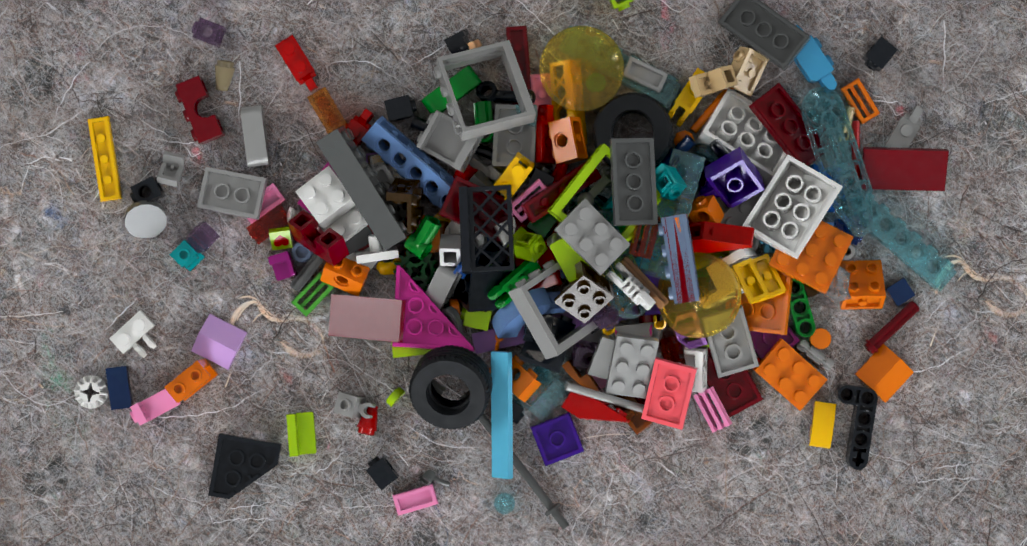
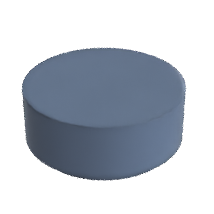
M296 243L292 248V256L298 262H307L313 255L312 251L300 243Z

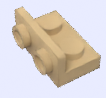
M740 46L734 53L731 63L738 85L732 88L751 97L769 60L751 48Z

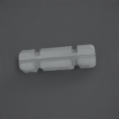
M804 339L797 344L796 349L802 354L806 353V357L818 365L821 364V367L826 371L831 370L834 366V360L829 357L826 358V355L814 346L810 347V343Z

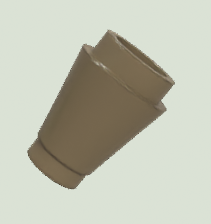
M217 60V64H215L216 90L228 91L235 71L234 62Z

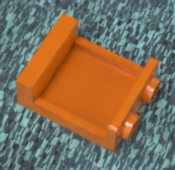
M206 358L197 360L164 388L176 403H179L182 400H188L219 374Z

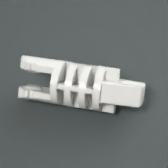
M618 262L615 268L626 279L623 281L613 271H609L607 277L637 306L640 304L646 310L651 309L656 302L649 295L650 291L622 263Z

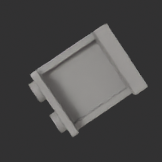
M436 110L435 113H431L429 116L426 130L419 134L416 147L464 173L484 136L461 141L459 134L456 135L453 128L454 119Z

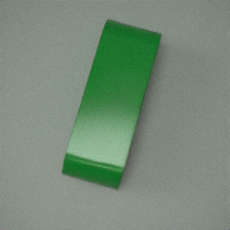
M470 65L449 79L456 101H459L482 83ZM440 86L421 100L430 114L435 113L436 110L442 113L447 110L446 104L448 102L446 97H442Z
M793 278V281L798 285V289L795 293H791L789 314L796 334L802 337H810L816 329L803 283ZM798 301L804 305L801 313H796L794 310V304ZM806 321L809 323L810 329L807 333H802L800 331V324Z

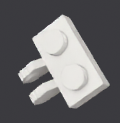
M140 310L109 339L123 354L133 347L141 357L145 358L147 353L137 342L143 338L146 344L154 349L157 345L147 333L156 325Z

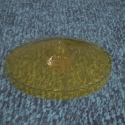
M589 26L570 27L557 33L545 46L539 63L540 80L548 96L561 107L572 111L594 110L609 102L619 90L624 76L623 56L618 45L605 32Z
M694 253L701 300L674 304V300H670L668 287H672L671 279H666L664 270L657 288L665 295L669 302L665 307L659 308V311L665 322L679 334L691 338H706L719 334L733 322L741 304V287L736 273L724 260L708 253Z

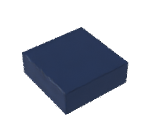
M901 278L885 289L897 307L915 296L905 278Z

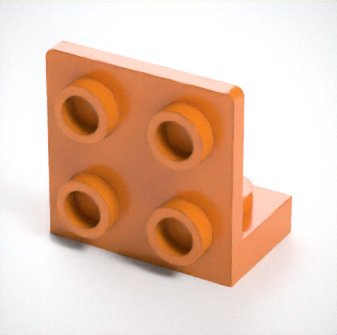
M881 260L842 261L839 266L842 285L840 309H882L886 292Z

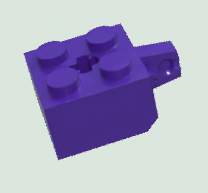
M738 147L704 167L705 178L708 182L700 189V196L714 195L716 198L720 197L728 208H733L765 190L763 177L742 148Z

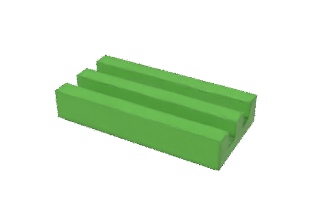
M321 272L291 302L306 317L335 288L327 284L329 287L305 310L304 307L326 285V283L322 282L301 305L298 303L314 284L321 279Z

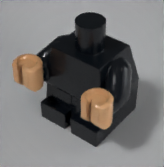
M467 29L444 40L452 54L478 48L482 44L479 39L469 41Z

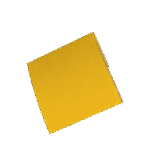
M768 253L732 265V269L750 304L758 303L786 292V288L777 270L768 266L770 261Z

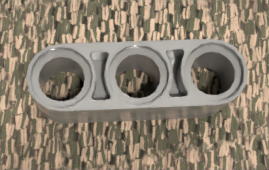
M263 106L241 107V120L248 167L270 165Z
M439 265L425 293L440 310L447 307L461 278L459 272L453 273L455 269L453 266Z

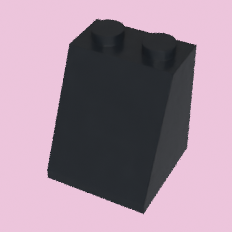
M512 271L467 274L464 279L460 278L454 290V297L458 299V302L468 312L499 310L495 306V302L499 297L496 300H490L487 295L494 286L499 285Z
M553 314L542 315L553 317L552 325H556L554 336L556 341L566 336L576 327V324L572 323L573 319L561 315L560 318L552 316ZM525 341L519 359L560 373L567 350L558 356L545 359L536 342Z

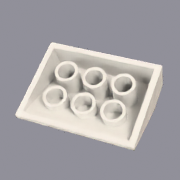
M728 88L697 137L696 145L716 158L717 156L709 148V144L715 139H718L729 152L741 147L762 175L763 183L767 186L784 161L786 153L749 108V105L753 102L733 89Z
M787 155L742 226L754 228L755 238L797 259L843 186Z

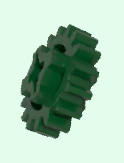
M405 249L406 255L403 256L399 253L401 260L394 261V264L401 267L404 264L407 267V274L413 280H421L422 282L416 284L423 288L424 291H427L426 285H430L434 272L438 268L433 266L437 263L436 258L430 259L432 253L429 252L422 260H411V257L417 256L409 252L408 249ZM428 263L430 266L429 275L425 272V267ZM414 266L417 268L418 266H420V273H413L412 267Z

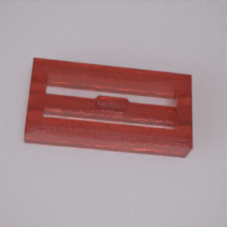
M658 224L652 225L646 254H644L651 225H645L639 252L636 251L642 225L635 226L629 250L630 255L651 259L658 232Z

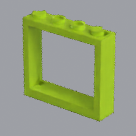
M603 143L598 146L547 212L558 221L562 222L567 217L562 212V209L605 155L610 159V148ZM656 188L658 206L662 199L660 198L661 194ZM637 225L626 226L622 231L621 235L628 242L635 235L636 232L633 230Z

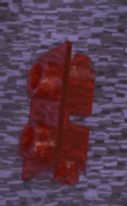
M279 204L246 228L252 239H255L259 245L269 238V229L281 228L288 224V214L283 206Z
M673 335L659 340L663 359L681 362V364L686 365L685 358H679V355L683 354L681 342L677 340L676 336Z

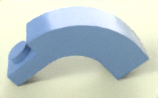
M544 287L529 290L542 315L565 313V310L554 302V299L561 293L560 291L546 292ZM513 300L505 307L499 309L491 321L498 339L517 337L525 324Z

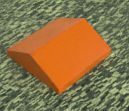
M883 344L878 349L879 352L873 353L854 375L868 388L874 390L877 396L886 403L914 372L900 357Z

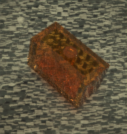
M326 87L307 97L328 134L337 128L348 125Z

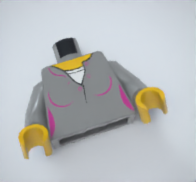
M654 315L653 322H634L616 325L610 320L608 327H604L602 324L601 328L604 335L616 338V333L658 338L660 342L663 329L666 327V317L663 316V320L657 321V316Z

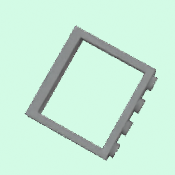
M510 40L437 58L436 67H433L436 79H440L442 97L447 99V111L449 116H453V128L455 134H459L461 141L534 123L536 111ZM501 57L521 113L466 127L446 71Z
M553 259L543 264L544 269L541 271L537 269L528 274L529 279L523 278L516 282V287L508 292L545 359L560 355L614 316L609 306L605 305L589 321L581 324L556 341L528 291L561 268L558 261Z

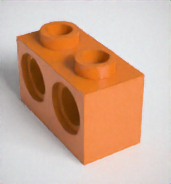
M710 195L700 196L689 201H680L677 203L671 216L688 214L689 223L703 221L721 223L725 214L715 196Z

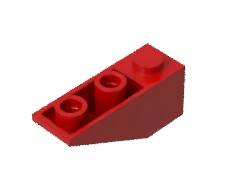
M708 221L689 223L694 255L752 248L755 230L752 227Z
M573 392L569 393L561 406L571 414L584 420L630 422L626 418L627 413L618 407L616 410H613L608 406L610 403Z

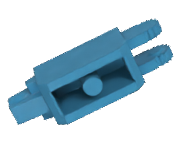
M810 35L811 39L793 61L807 82L815 83L818 81L820 86L824 88L823 90L831 92L837 86L835 78L831 73L834 70L832 67L834 63L829 55H824L822 52L820 41Z

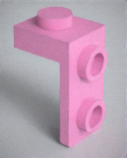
M164 389L142 402L132 405L130 407L132 410L130 415L135 423L138 422L139 425H143L181 403H176L168 391Z

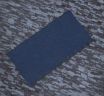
M128 366L105 369L111 410L130 408L133 405Z

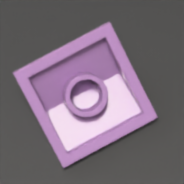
M209 314L198 333L191 351L229 370L248 332Z

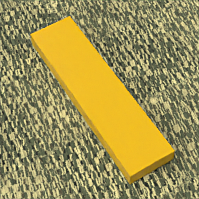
M110 117L87 119L100 202L123 199Z

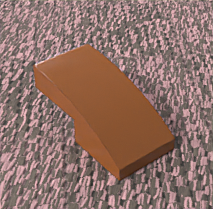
M571 359L562 365L570 377L581 386L596 391L601 390L591 375L585 374L582 376Z
M621 395L616 396L638 403L634 397ZM613 404L615 408L618 407L627 413L626 418L630 420L628 424L637 435L654 423L641 419L642 413Z

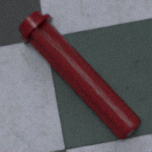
M913 301L909 302L870 340H866L864 347L871 354L878 353V349L920 310L919 306Z

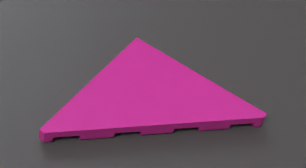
M397 265L395 299L406 300L403 343L392 342V347L435 349L437 347L440 348V346L454 345L474 351V347L400 265Z

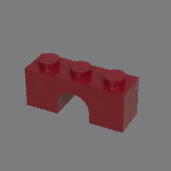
M198 75L176 84L177 91H175L178 102H182L185 110L182 112L185 120L190 122L193 127L190 132L194 141H198L199 144L203 145L225 136L217 115L201 117L198 113L199 103L203 99L210 97L202 77Z
M302 210L287 222L294 240L333 267L349 255L344 237L331 228L324 232L318 225L317 220L306 211Z

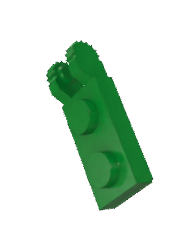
M525 260L515 271H512L503 279L499 285L494 286L487 295L488 298L496 300L499 297L495 302V306L499 309L505 307L512 301L508 292L516 287V282L523 278L529 279L528 274L537 269L541 271L542 268L537 262Z

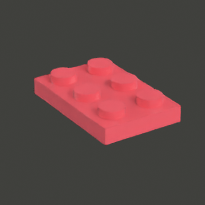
M656 357L641 419L682 430L698 368Z

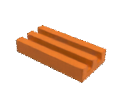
M859 78L840 89L849 106L854 107V113H857L855 116L861 125L880 114ZM854 85L858 86L873 111L871 115L855 90ZM847 89H850L866 118H863Z

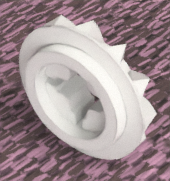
M94 375L81 378L74 389L75 400L78 401L80 406L88 409L101 406L108 396L106 383L100 377ZM92 383V389L99 392V394L92 395L89 398V394L83 391L89 389Z

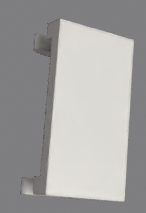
M684 347V364L698 368L692 392L703 393L707 389V347L692 349Z

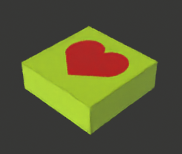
M289 226L269 229L272 251L293 248Z

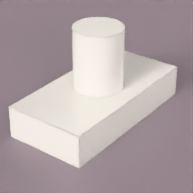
M374 234L368 235L369 250L355 251L357 264L399 258L397 246H392L384 251Z

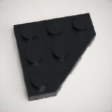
M219 433L208 496L230 499L279 464L282 444Z

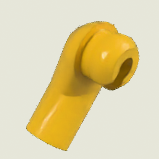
M395 258L393 262L386 263L380 261L377 263L376 269L382 275L395 274L393 269L397 268V266L394 264V261H400L401 259Z

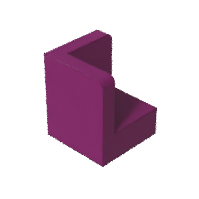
M290 251L267 257L269 264L273 267L277 281L297 275Z

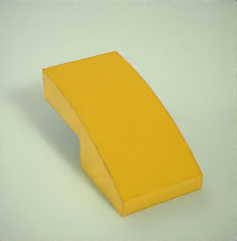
M814 402L809 446L831 448L836 404Z

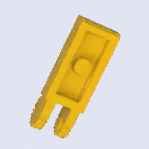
M697 68L692 76L705 72ZM690 81L687 82L674 101L675 104L668 113L670 118H672L678 107L685 110L684 114L677 121L676 125L681 127L688 115L692 114L703 98H695L691 90Z

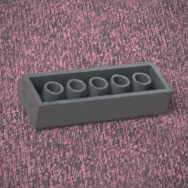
M342 126L316 143L384 251L410 235L407 233V219H402L398 212L400 211L398 204L386 200L388 188L377 179L376 175L378 173L372 164L368 165L365 160L366 154L362 147H357L353 139L355 137L352 131Z

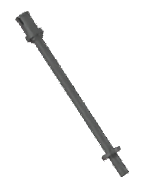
M470 391L466 392L459 399H464L467 396H469ZM483 413L478 420L491 435V422ZM513 452L514 467L548 509L545 515L551 514L561 528L565 529L569 523L558 510L561 504H553Z

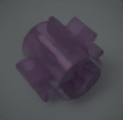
M605 305L593 317V322L599 327V330L605 328L608 331L614 329V325L619 324V312L614 308V305Z

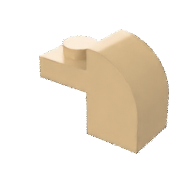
M732 65L689 77L691 90L695 98L711 95L738 85Z

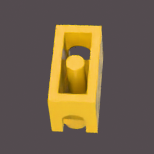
M517 152L493 186L511 185L513 197L533 170L535 163ZM519 161H521L522 163H524V164L527 166V168H525L523 165H521V164L519 163ZM507 190L498 191L504 195V200H506Z

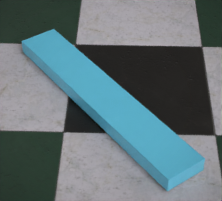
M491 351V377L493 384L491 391L492 477L512 479V352Z

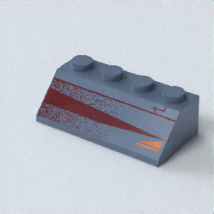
M688 214L661 218L662 223H658V230L660 236L664 235L665 244L661 245L663 257H667L668 265L665 266L666 279H671L672 287H668L669 298L674 300V304L700 301L701 296Z

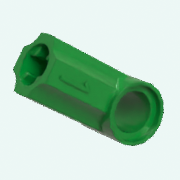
M491 101L473 103L475 125L493 121ZM491 133L488 138L482 139L481 143H492L494 133Z
M425 215L416 232L412 233L406 240L404 247L420 260L424 259L431 251L433 246L431 243L442 224L437 218Z

